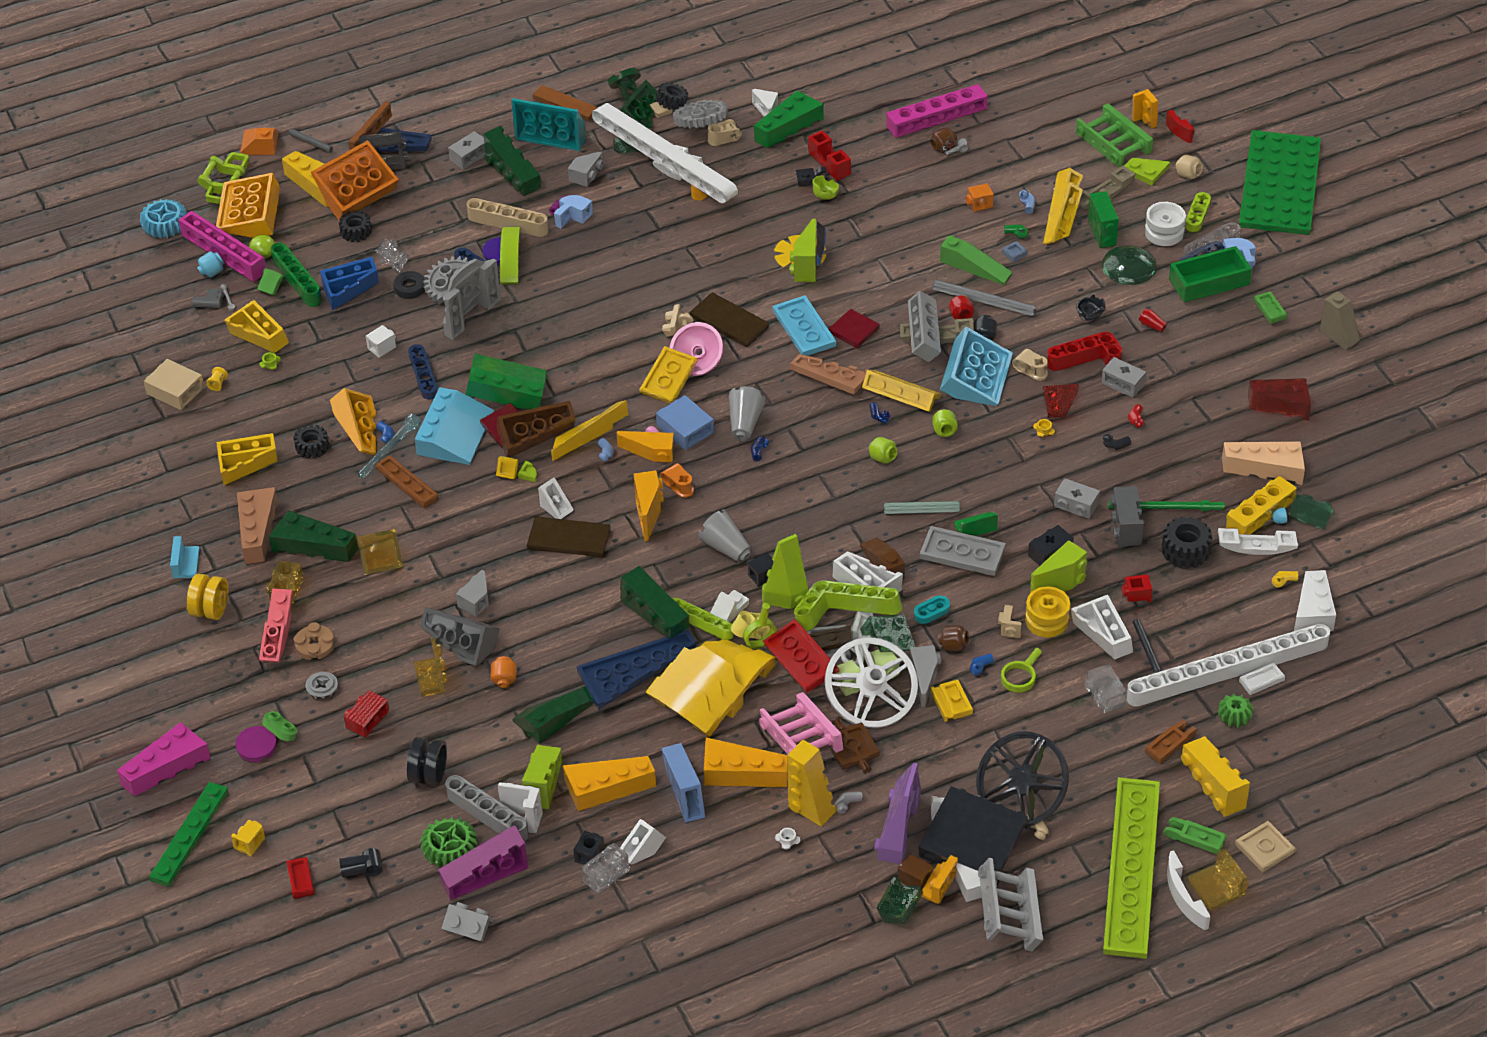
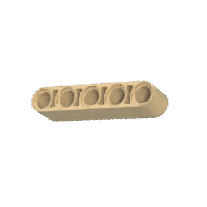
M478 198L467 201V213L470 221L498 228L520 227V233L543 237L548 234L547 216L543 213Z

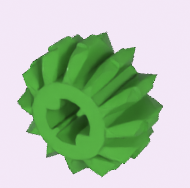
M1234 693L1231 697L1226 695L1224 700H1221L1219 703L1218 715L1222 723L1228 722L1229 727L1235 725L1238 729L1240 724L1246 726L1247 722L1251 721L1253 704H1250L1249 698L1243 699V695L1239 697Z

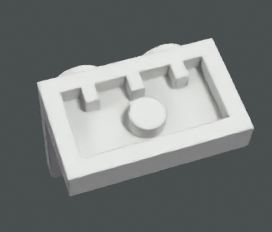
M500 782L498 784L500 803L515 813L525 814L524 819L527 823L528 832L537 833L543 814L539 788Z

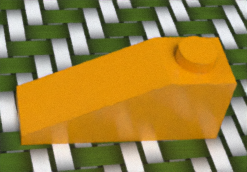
M617 431L618 447L653 462H673L674 433Z

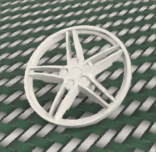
M860 638L846 643L833 655L825 673V689L831 705L845 720L854 725L862 722L865 728H882L898 722L908 713L917 695L918 680L912 662L896 645L878 638ZM866 644L886 647L900 658L892 660L883 666L875 665ZM858 645H861L868 667L864 668ZM855 647L861 670L860 673L832 674L834 665L839 657L847 650ZM902 661L905 663L886 676V670ZM906 667L911 677V693L907 702L887 684L889 679ZM832 679L856 680V684L846 682H832ZM832 685L860 689L854 716L839 704L834 695ZM886 691L893 699H895L898 703L904 706V708L898 706L893 700L885 696L883 693ZM876 695L900 711L893 717L885 720H865ZM863 696H865L869 700L861 719L857 718Z

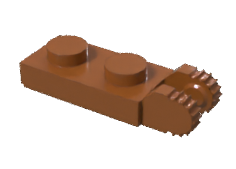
M1182 719L1147 745L1145 753L1161 764L1185 743L1190 741L1196 735L1198 729L1192 726L1183 733L1182 731L1187 727L1188 722Z

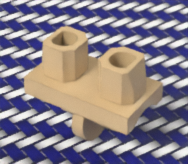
M680 304L674 305L673 311L666 312L665 320L668 324H664L662 330L666 337L675 335L679 329L693 323V318L689 313L683 314L680 311Z

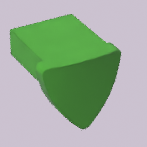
M264 269L257 289L275 296L284 276L274 270Z

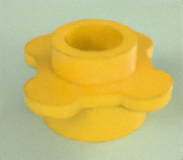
M1041 419L1033 426L1037 431L1038 437L1055 433L1051 421L1047 419Z

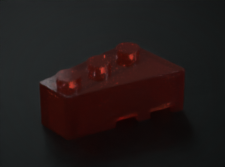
M1306 378L1250 380L1248 389L1250 409L1274 414V411L1285 413L1287 417L1292 415L1301 416L1303 420L1309 421L1311 401Z

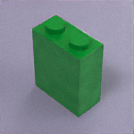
M1108 192L1091 193L1089 197L1088 222L1099 248L1117 246L1119 218Z

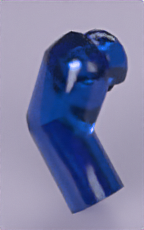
M877 402L869 404L872 419L881 423L889 421L891 417L889 411L883 410L880 412Z
M764 436L757 437L750 448L753 461H760L762 459L760 449L766 448V445H769V440Z

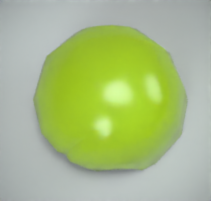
M817 176L813 179V193L819 199L830 200L839 193V185L833 179L827 181L824 176Z
M258 235L250 241L249 248L263 256L264 259H267L272 255L271 246L275 242L268 235Z

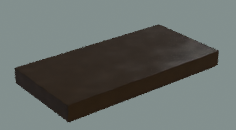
M713 292L689 312L693 319L711 325L719 333L745 347L750 345L769 327V322Z
M535 516L527 542V549L603 557L611 526L610 524Z

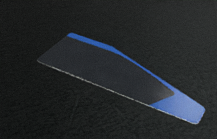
M817 221L816 263L820 266L826 244V228Z

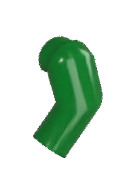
M1021 224L1004 225V234H1015L1022 239L1026 238L1029 234L1028 229Z

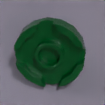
M628 68L620 71V75L617 77L612 75L607 82L611 89L619 88L622 97L627 100L630 95L626 93V89L629 88L634 92L637 89L635 81L641 77L639 69Z

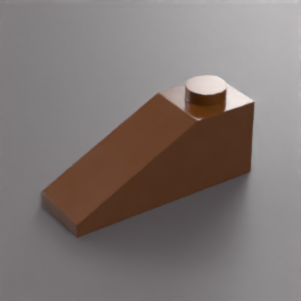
M877 537L860 544V548L873 565L878 567L880 565L885 566L886 570L895 574L897 572L902 573V579L905 578V562L895 549Z

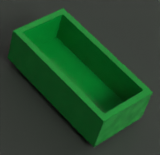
M1237 246L1170 263L1169 280L1185 303L1250 285L1252 268Z

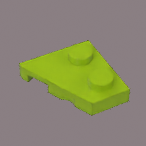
M1131 158L1124 166L1135 174L1134 178L1152 186L1170 168V162Z

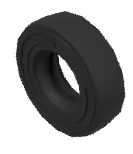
M415 271L402 272L394 279V291L399 297L404 299L416 298L425 291V284L423 283L425 279L423 275ZM407 282L416 283L414 287H403V284Z

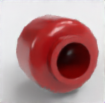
M956 296L949 303V311L955 320L973 317L975 309L967 296Z

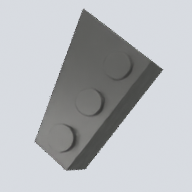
M1137 486L1114 487L1113 495H1110V507L1114 506V511L1111 512L1112 523H1116V527H1113L1114 539H1117L1118 546L1142 545L1144 522L1140 517L1142 511L1141 508L1139 509L1140 500Z

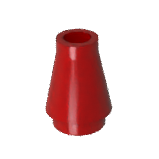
M1144 309L1139 317L1142 325L1162 332L1167 326V323L1152 309Z

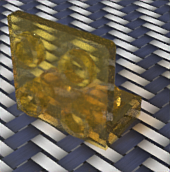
M434 637L430 638L433 658L414 662L421 697L444 693V684H447L446 673L442 672L446 671L444 659L439 657L442 656L440 644H436Z
M1226 849L1218 851L1215 865L1192 874L1187 878V881L1208 910L1246 895L1248 878Z

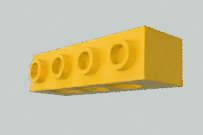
M1281 476L1270 480L1265 487L1257 490L1253 496L1247 500L1245 499L1237 508L1228 512L1226 528L1238 529V534L1251 535L1273 518L1272 515L1275 510L1286 508L1295 501L1297 488Z

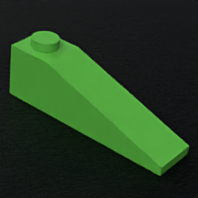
M949 235L941 245L940 262L1004 285L1012 275L1009 269L970 242Z

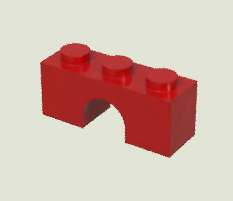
M823 130L808 136V152L822 167H826V171L836 181L851 175V158L842 149L834 152L832 139Z

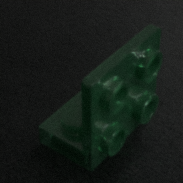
M904 614L869 616L860 628L862 636L870 635L874 636V638L888 641L902 651H910V648L916 647ZM877 645L881 653L893 652L886 647Z

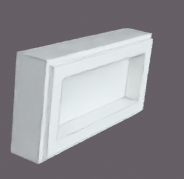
M1271 663L1241 676L1239 682L1249 695H1252L1284 681L1285 675L1275 663Z

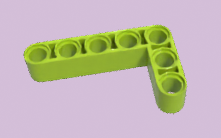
M818 581L812 585L797 605L794 614L798 623L806 631H809L817 625L828 608L895 615L902 611L903 606L899 592L895 588Z

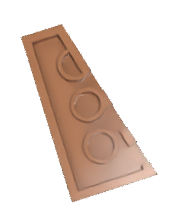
M801 354L790 363V370L851 394H855L862 387L866 372L869 370L866 369L864 372L857 370L855 366H849V368L841 367L837 362L823 363L822 359Z

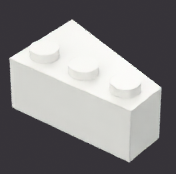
M848 551L833 561V578L838 582L895 588L898 592L902 590V573L897 572L895 574L886 570L885 566L880 565L878 567L869 563L870 560Z
M1306 571L1294 631L1317 624H1324L1328 626L1330 631H1334L1336 612L1326 571Z
M1108 595L1071 609L1073 623L1112 658L1117 659L1133 653L1131 637Z

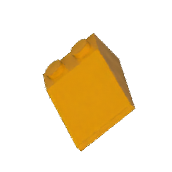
M656 470L633 474L635 501L644 542L649 541L661 512V502H664L663 492L660 491V489H663L662 478H658Z

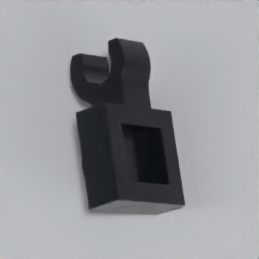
M819 167L816 171L813 168L796 170L798 187L813 185V179L821 175L827 180L825 174L826 167Z

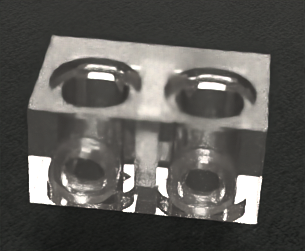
M612 843L582 867L584 883L599 894L629 871L628 854L615 843Z

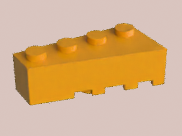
M706 738L704 786L787 787V755Z
M648 756L563 765L564 781L578 811L656 787L655 770Z

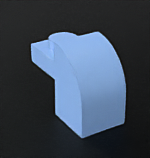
M570 195L560 199V208L554 213L555 226L561 229L571 219L583 224L593 214L592 201L579 195Z
M1243 238L1223 239L1224 249L1237 246L1253 269L1255 266V245Z

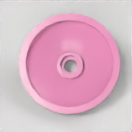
M702 322L685 325L676 332L670 343L671 349L697 357L698 362L690 376H701L712 371L718 365L723 355L724 346L720 334L714 327Z

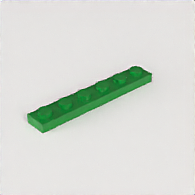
M212 782L207 784L149 876L150 881L170 887L229 793L228 787Z

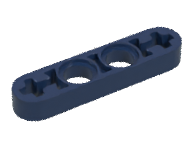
M419 344L412 345L408 349L409 359L421 396L428 400L434 399L437 393V384L425 349ZM418 364H425L424 367H417ZM423 376H428V377H430V378L427 379V380H422V379H420V378L423 377Z

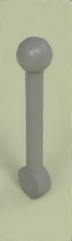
M222 284L220 288L223 289L229 304L228 310L234 311L235 305L231 302L227 292V285Z

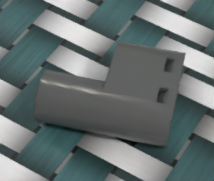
M208 289L206 297L194 296L193 307L221 308L224 298L222 294L223 289Z

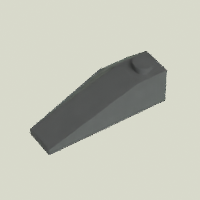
M428 607L424 609L420 625L432 637L442 642L446 649L456 654L460 661L478 666L495 648L500 628Z

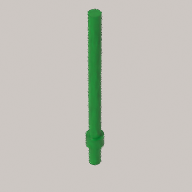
M1201 500V502L1140 501L1139 509H1191L1209 512V510H1225V502H1209V500ZM1108 501V509H1114V506L1110 507V501Z

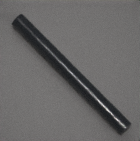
M1134 619L1132 623L1153 672H1161L1162 670L1140 619Z

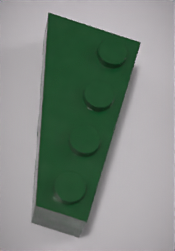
M288 510L269 535L271 550L279 553L280 550L287 551L291 555L302 553L306 554L307 557L324 556V559L349 562L358 550L356 533Z
M637 566L621 577L620 601L662 634L672 639L689 628V614L640 566Z

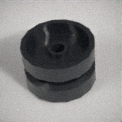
M415 737L410 746L407 760L408 781L421 783L425 779L427 785H440L447 763V743L436 739L429 743L427 738Z

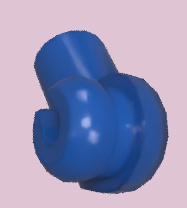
M380 421L376 426L383 433L380 440L388 444L394 438V430L383 421Z
M989 653L974 658L970 665L971 673L973 675H980L984 665L994 663L992 654Z

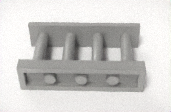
M988 858L978 870L985 920L984 930L986 931L987 941H991L1001 932L1021 937L1024 940L1025 950L1033 952L1043 941L1034 869L1026 867L1020 875L1015 876L995 871L993 859ZM995 879L1015 884L1018 893L996 888ZM997 897L1018 902L1020 911L998 906ZM1000 915L1020 920L1022 929L1001 924Z

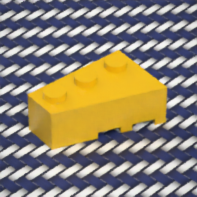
M255 300L224 320L230 334L273 353L289 343L284 329Z
M273 433L216 442L223 485L278 461Z

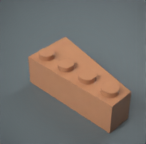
M275 487L237 492L241 542L245 564L265 561L269 545V535L272 532V523L278 506Z

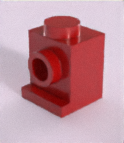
M1149 575L1125 577L1124 585L1121 586L1122 596L1127 597L1128 602L1142 600L1151 602L1152 585Z

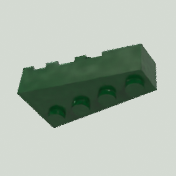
M501 125L483 133L485 160L495 168L497 173H500L523 196L541 188L540 174L528 159H524L522 151L519 148H514L513 140L510 136L506 137L503 134L504 129Z

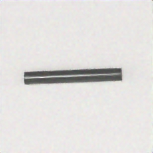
M291 128L289 130V135L329 153L333 150V147L295 129Z

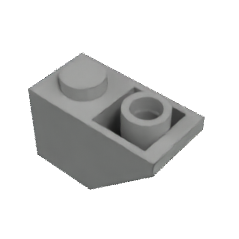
M602 152L576 157L568 167L569 181L588 187L591 181H594L599 170H602L604 166Z
M483 570L474 575L456 593L458 607L475 617L489 605L486 576Z

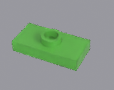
M1271 291L1254 296V302L1270 324L1287 319V313Z

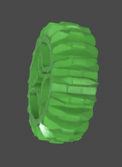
M453 816L449 820L443 817L440 822L435 819V825L429 824L428 829H425L423 836H421V851L431 865L436 863L437 868L449 864L478 847L477 834L473 826H470L468 821L463 822L461 817L457 820H454Z

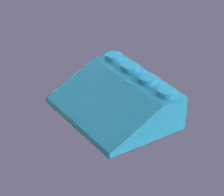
M965 327L955 338L940 390L956 399L997 406L1013 353L972 329Z
M439 387L415 437L417 455L471 465L486 432L480 424V419L493 413L494 410L457 390Z

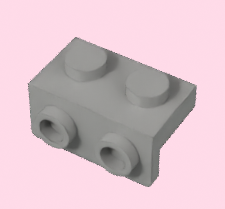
M457 902L456 906L449 904L441 929L483 942L489 921L493 922L494 919L488 916L489 912L478 908L476 912L468 910L469 905Z

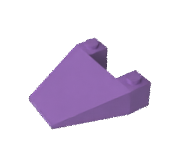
M913 763L896 781L895 788L890 790V805L882 834L875 842L874 850L878 851L877 860L897 864L904 860L907 849L909 815H916L921 799L918 763Z

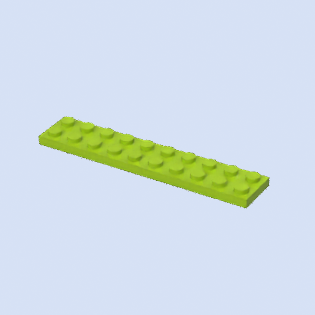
M1118 777L1103 954L1147 959L1159 781Z

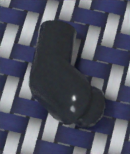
M1105 434L1103 436V444L1105 447L1118 450L1131 445V439L1129 436L1115 440L1113 435Z

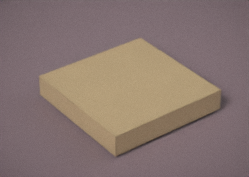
M1269 821L1235 841V845L1262 873L1293 855L1296 851V848Z

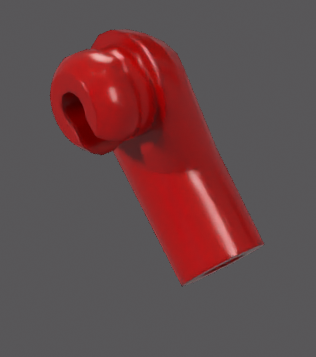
M1135 404L1128 414L1129 422L1135 425L1136 428H1140L1144 424V420L1141 419L1140 415L1143 407L1139 404Z

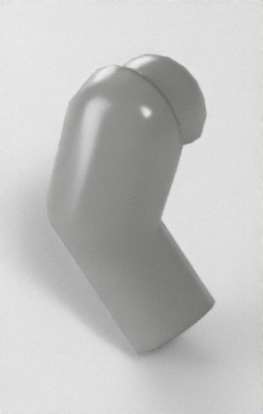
M844 792L835 801L837 812L844 814L847 812V805L850 802H861L863 799L862 792Z

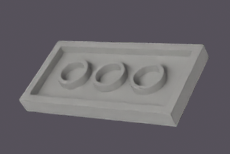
M930 526L920 551L919 559L995 576L1005 551L1006 543Z

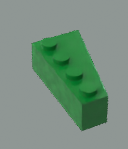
M798 90L795 91L754 125V141L769 148L785 140V136L798 133L799 129L803 127L808 128L812 126L813 122L824 120V104Z

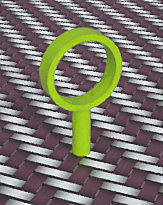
M768 603L762 604L759 620L752 622L743 632V639L749 648L757 649L764 647L763 640L777 631L774 623L767 619L770 610ZM765 626L771 627L769 633L762 639L757 641L749 640V637L755 630Z
M1035 648L1025 662L1013 661L1006 664L1001 671L1002 685L1007 690L1016 693L1030 690L1035 684L1036 676L1032 665L1041 655L1042 651L1039 648ZM1018 668L1029 672L1032 679L1024 685H1014L1006 680L1005 674L1009 670Z

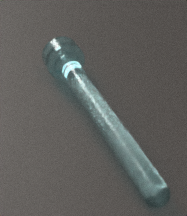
M411 413L405 418L404 426L359 471L358 476L360 478H364L375 467V464L380 462L409 430H415L421 424L420 419L415 414Z

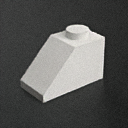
M640 819L616 854L631 865L653 856L666 837Z

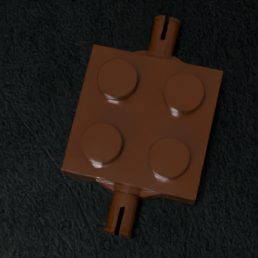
M836 718L833 723L841 733L843 750L837 753L829 746L842 770L859 765L864 774L869 773L871 767L867 761L879 757V749L862 722L852 726H845L841 718H838V720Z

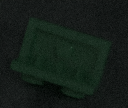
M1297 494L1288 516L1325 530L1331 515H1334L1335 512L1334 508L1331 507L1332 504L1323 500L1317 502L1313 500L1312 496L1307 494L1302 496Z
M893 877L876 907L884 923L906 924L923 891L920 886L902 885L898 877Z

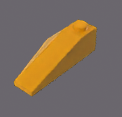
M343 388L330 399L334 416L360 452L375 455L376 437L374 429H376V423H374V417L376 416V409L372 396Z

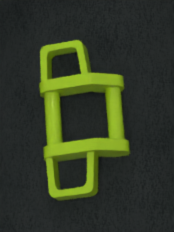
M231 152L225 162L216 156H211L204 173L197 179V182L207 190L205 194L207 202L220 204L221 197L212 196L213 193L222 194L224 183L213 182L209 178L214 168L220 173L233 175L230 181L238 180L243 176L250 162L247 154ZM233 160L243 161L241 166L231 164Z

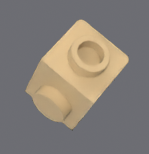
M1005 605L1004 612H1000L998 624H1001V636L1020 638L1022 623L1012 621L1013 606Z

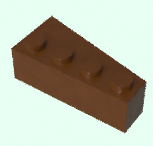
M566 401L498 416L496 427L505 456L511 458L573 428L575 414L571 402Z

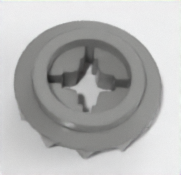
M318 672L307 679L305 687L309 696L312 695L315 699L318 697L324 699L325 696L332 697V693L337 691L338 681L329 672ZM318 683L322 686L325 685L326 688L319 687Z

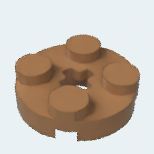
M316 622L310 623L294 636L296 652L306 660L316 657L319 660L327 657L334 649L332 631Z

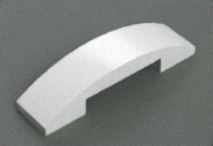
M1218 528L1220 546L1239 553L1253 555L1278 554L1297 549L1298 547L1295 531H1276L1275 536L1243 535L1238 534V529Z
M1171 851L1169 854L1167 878L1174 901L1188 919L1203 930L1209 929L1210 915L1202 900L1192 901L1181 881L1183 866L1176 853Z

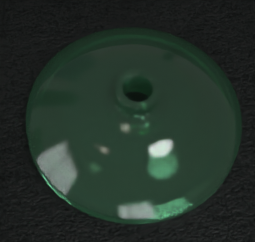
M1122 245L1111 249L1105 254L1102 268L1111 280L1121 284L1136 285L1144 283L1153 277L1156 271V260L1150 252L1139 246Z

